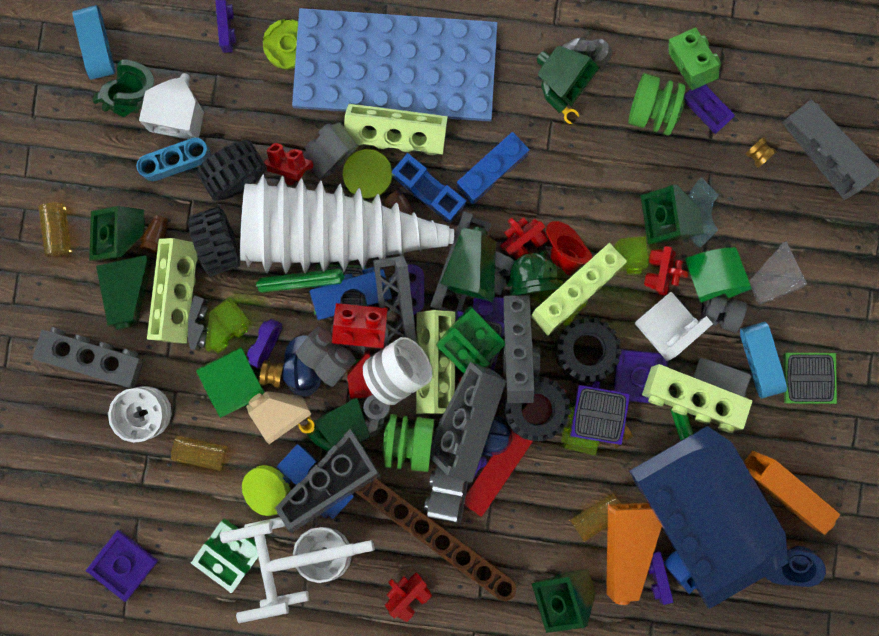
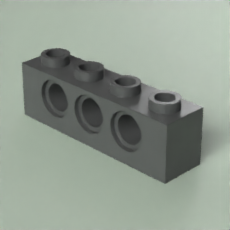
M504 296L507 403H533L534 376L530 296Z
M51 327L50 331L41 330L32 359L128 388H136L144 363L143 359L137 358V352L123 349L122 353L113 351L114 345L99 342V345L96 346L89 343L90 338L75 334L74 339L66 337V331ZM65 343L70 345V352L67 356L61 354V347ZM92 350L95 358L93 362L87 364L85 354ZM116 357L119 361V366L115 371H111L108 365L109 361Z

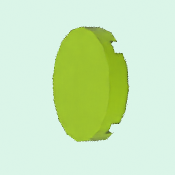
M278 20L270 25L264 33V54L269 62L278 68H295L298 21Z
M364 149L355 152L347 159L343 168V179L345 186L351 194L355 195L358 188H360L363 199L370 200L374 199L377 194L380 196L388 190L392 182V169L390 162L383 154L376 150Z
M261 465L250 470L243 479L242 493L245 501L252 510L260 515L272 516L278 514L275 507L290 492L289 484L285 483L284 475L272 466Z

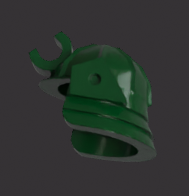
M120 60L117 65V79L102 85L100 92L94 95L93 103L96 105L98 102H103L102 110L104 112L112 110L113 113L122 117L139 112L143 105L145 91L154 86L152 72L138 62Z
M546 250L525 254L514 262L507 287H512L509 296H523L534 292L554 291L561 287L557 279V266L551 259L548 260L546 258L548 253Z

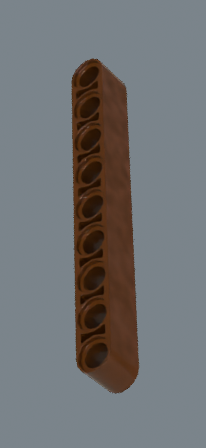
M378 478L356 491L358 495L499 600L508 601L515 596L516 585L510 576L435 520L427 517L424 512ZM377 489H384L387 492L388 499L386 502L379 503L375 500L374 492ZM399 504L406 505L409 510L408 515L404 518L397 517L394 513L395 506ZM420 519L426 520L429 524V529L425 533H419L415 530V523ZM439 535H445L450 540L449 546L444 549L439 548L435 544V539ZM461 550H465L470 554V560L465 564H461L456 560V554ZM481 566H487L491 569V574L486 579H481L476 575L477 569ZM503 581L511 584V590L507 594H501L497 591L498 585Z

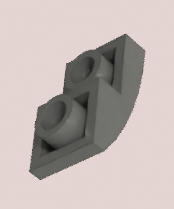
M194 295L188 319V340L190 348L199 351L201 347H205L209 338V333H206L208 328L199 324L200 320H205L209 306H206L207 300Z
M700 358L693 378L745 397L751 375L729 366Z

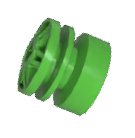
M643 73L632 103L628 124L644 128L649 119H654L653 131L658 132L662 122H664L663 134L669 136L682 113L685 101V84L678 83L674 93H671L673 81L669 80L664 89L660 90V77Z
M391 414L390 420L385 427L382 453L385 467L391 468L394 456L398 457V469L402 468L405 458H410L411 470L428 472L434 419L417 417L414 428H409L408 416H403L402 427L397 426V415Z

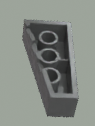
M812 99L782 122L844 200L858 193L879 177V168L825 114L823 108Z
M472 362L469 363L432 436L430 458L448 476L471 483L506 380L494 370Z
M349 429L344 437L329 450L328 454L309 471V474L289 492L275 509L288 531L294 532L374 481L381 474L356 434Z

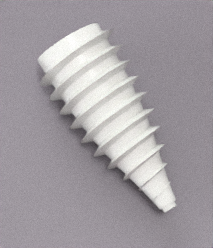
M264 173L257 185L245 183L241 219L240 259L241 261H246L248 267L252 261L262 262L266 273H268L273 262H281L285 274H287L292 263L300 262L306 274L311 263L320 262L325 272L330 262L339 261L343 272H345L349 261L357 259L364 270L370 258L379 257V259H386V256L398 253L400 256H403L405 252L420 250L421 252L422 249L445 247L448 244H453L454 229H450L449 226L434 223L433 220L428 221L418 218L415 212L412 215L400 212L397 203L391 209L382 206L379 194L376 195L372 203L363 200L360 188H358L353 198L344 196L341 184H339L334 194L326 193L321 180L315 191L307 190L302 178L296 188L287 187L283 175L277 186H269Z

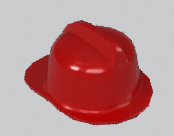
M552 221L546 226L547 236L552 243L551 260L567 275L574 274L582 264H586L593 258L580 236L569 225L559 221Z

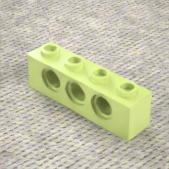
M348 104L345 113L344 129L358 146L366 144L380 149L389 147L397 148L404 152L420 151L428 155L443 154L448 116ZM365 126H373L376 130H368ZM390 129H397L401 133L395 134ZM422 132L426 136L419 137L415 133Z
M175 238L159 239L147 334L148 340L187 344L188 319L192 304L193 287L196 281V262L198 260L193 242Z
M610 243L607 244L537 307L531 318L549 335L617 274L627 261Z
M431 310L417 312V344L423 349L430 361L432 378L430 383L416 391V414H444L455 393V364L436 346L441 337L455 323V312Z
M660 364L651 367L642 393L643 396L649 398V402L658 406L669 405L673 407V412L681 415H687V413L695 415V420L705 424L713 422L719 425L718 429L728 433L744 429L752 404L750 399ZM670 385L675 386L677 389L675 398L669 393ZM694 394L700 398V405L698 407L692 401ZM717 403L723 407L721 416L716 412Z

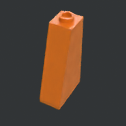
M752 450L744 464L757 486L812 529L826 535L835 526L836 520L841 514L779 462Z
M649 503L608 504L607 595L619 605H628L630 601L640 600L662 526Z

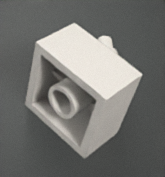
M183 73L180 78L168 80L145 91L139 121L149 132L183 139L199 138L204 111L189 88L190 76Z

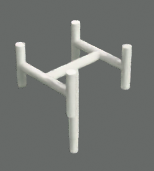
M280 517L245 524L244 528L220 533L222 543L254 537L267 599L260 600L261 608L237 612L238 623L288 614V605L309 601L308 591L277 597L272 572L374 551L373 541L352 543L270 561L265 534L272 533V529L285 527Z

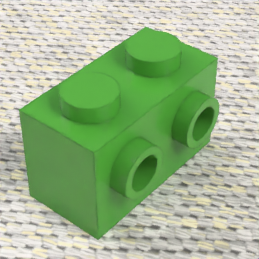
M696 27L669 39V55L691 91L719 79L721 61L716 53L713 54L711 52L706 36L701 35Z

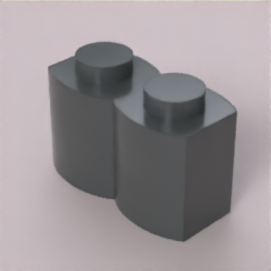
M340 122L334 125L328 123L318 132L320 136L317 139L311 140L304 147L306 151L303 153L305 159L313 161L314 167L312 171L319 180L334 173L358 147Z
M317 327L312 331L296 351V355L306 366L314 369L322 381L333 387L356 362L351 352L339 344L332 343V335L321 327Z
M437 466L436 471H432L429 484L433 486L431 496L426 498L424 510L427 512V517L461 523L469 482L450 477Z

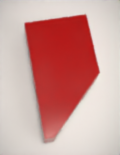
M366 351L357 364L353 365L347 372L350 399L373 395L363 376V365L365 360L371 357L370 351Z

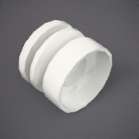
M400 337L386 346L384 350L365 360L363 376L368 388L379 401L387 405H395L411 395V393L430 383L432 367L427 355L415 341L406 337Z
M149 386L126 389L119 393L111 402L108 412L109 424L114 433L121 439L133 443L146 441L163 433L169 425L172 415L171 404L166 395L157 388ZM147 409L148 414L140 417L139 412Z
M327 527L313 528L299 537L294 546L293 556L350 543L346 536L336 529ZM352 556L296 567V569L308 581L317 583L328 582L337 579L345 573L350 566Z

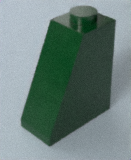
M474 227L473 230L462 228L440 284L455 293L493 302L496 241L487 236L488 232L479 227Z
M145 255L96 266L108 326L116 327V330L131 328V323L138 322L152 265L151 258Z

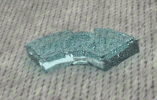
M702 177L695 183L688 195L700 208L704 234L691 237L698 248L702 247L718 231L713 222L711 212L713 203L719 195Z

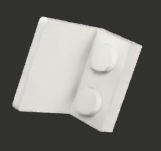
M670 292L635 322V325L665 360L669 361L681 353L713 323L707 316L698 321L677 297Z

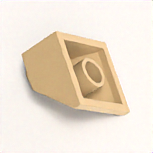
M267 391L263 395L261 393L255 395L250 399L249 405L246 406L250 417L268 444H271L311 415L305 399L299 395Z

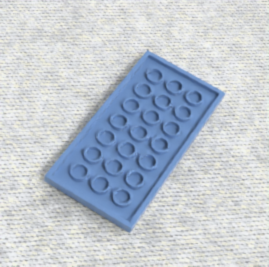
M299 8L292 107L346 112L348 104L448 116L447 119L491 122L497 22Z

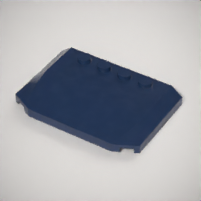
M704 427L629 470L631 477L641 494L645 496L708 609L788 564L786 533L733 443L710 427Z

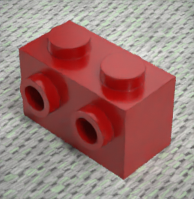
M336 303L332 343L384 348L387 308Z

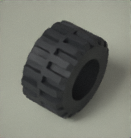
M244 140L232 143L215 152L201 164L196 174L212 200L220 201L243 192L245 183L255 184L262 177L263 173L266 172L267 166L252 142Z
M218 206L189 216L188 226L190 235L205 272L209 276H214L240 267V252L225 212Z
M587 317L573 321L560 333L555 345V357L558 359L559 367L561 366L564 370L563 372L572 377L571 379L582 382H594L605 378L615 370V366L620 361L619 355H621L622 349L619 347V344H621L620 338L617 339L615 335L617 332L614 328L611 329L609 327L610 324L601 322L598 318L589 319ZM590 335L600 342L602 356L597 363L584 365L576 359L573 346L575 341L581 336Z
M534 377V394L544 395L552 405L550 418L542 424L528 422L522 414L523 403H507L506 398L504 413L512 431L530 441H544L559 434L563 427L567 425L568 415H570L569 398L565 395V390L557 382L551 381L549 378Z

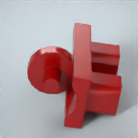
M278 143L272 144L267 149L268 158L264 161L267 166L266 171L281 175V177L283 175L286 185H292L296 180L300 181L305 171L314 167L313 161L305 159L302 151L294 149L286 153L284 152L283 145Z
M524 217L518 222L510 218L507 220L510 228L504 232L508 239L499 246L503 252L517 260L521 256L529 254L523 246L527 241L531 240L537 248L548 241L543 231L545 226L542 221L538 222L535 218L529 223Z
M664 246V250H651L649 263L660 266L659 274L647 273L644 281L646 287L656 290L660 295L665 296L669 291L671 276H673L671 285L674 286L679 285L680 278L688 277V272L682 270L683 261L676 260L675 267L673 268L676 251H673L672 247Z
M417 572L409 580L403 576L398 583L391 578L388 583L392 589L386 594L389 600L384 606L394 619L399 617L408 622L415 613L409 604L415 598L424 604L432 597V594L426 587L427 584Z

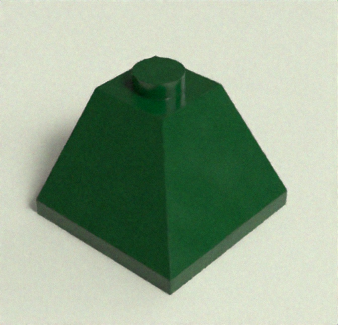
M671 185L641 195L648 245L687 239L704 234L700 208L678 185Z
M115 206L91 211L89 261L121 257L144 233V209Z
M588 568L566 572L531 583L546 633L588 626L596 594Z

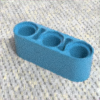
M95 5L73 11L76 32L89 79L93 80L115 74V66L99 6Z
M191 138L143 155L137 161L136 166L138 172L148 181H158L200 166L211 156V151L202 139ZM197 146H202L203 153L197 157L192 156L193 149ZM175 154L179 155L178 163L169 165V158ZM149 163H155V170L149 174L145 173L146 166Z
M764 321L740 328V337L759 397L763 399L786 392V380L768 324Z

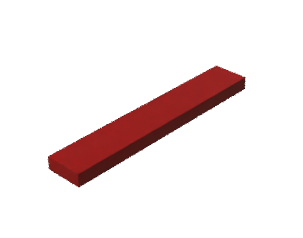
M534 394L533 403H527L522 410V414L528 422L542 424L550 417L552 405L544 395ZM512 431L510 447L499 455L491 456L468 490L465 506L482 517L533 441L524 439Z

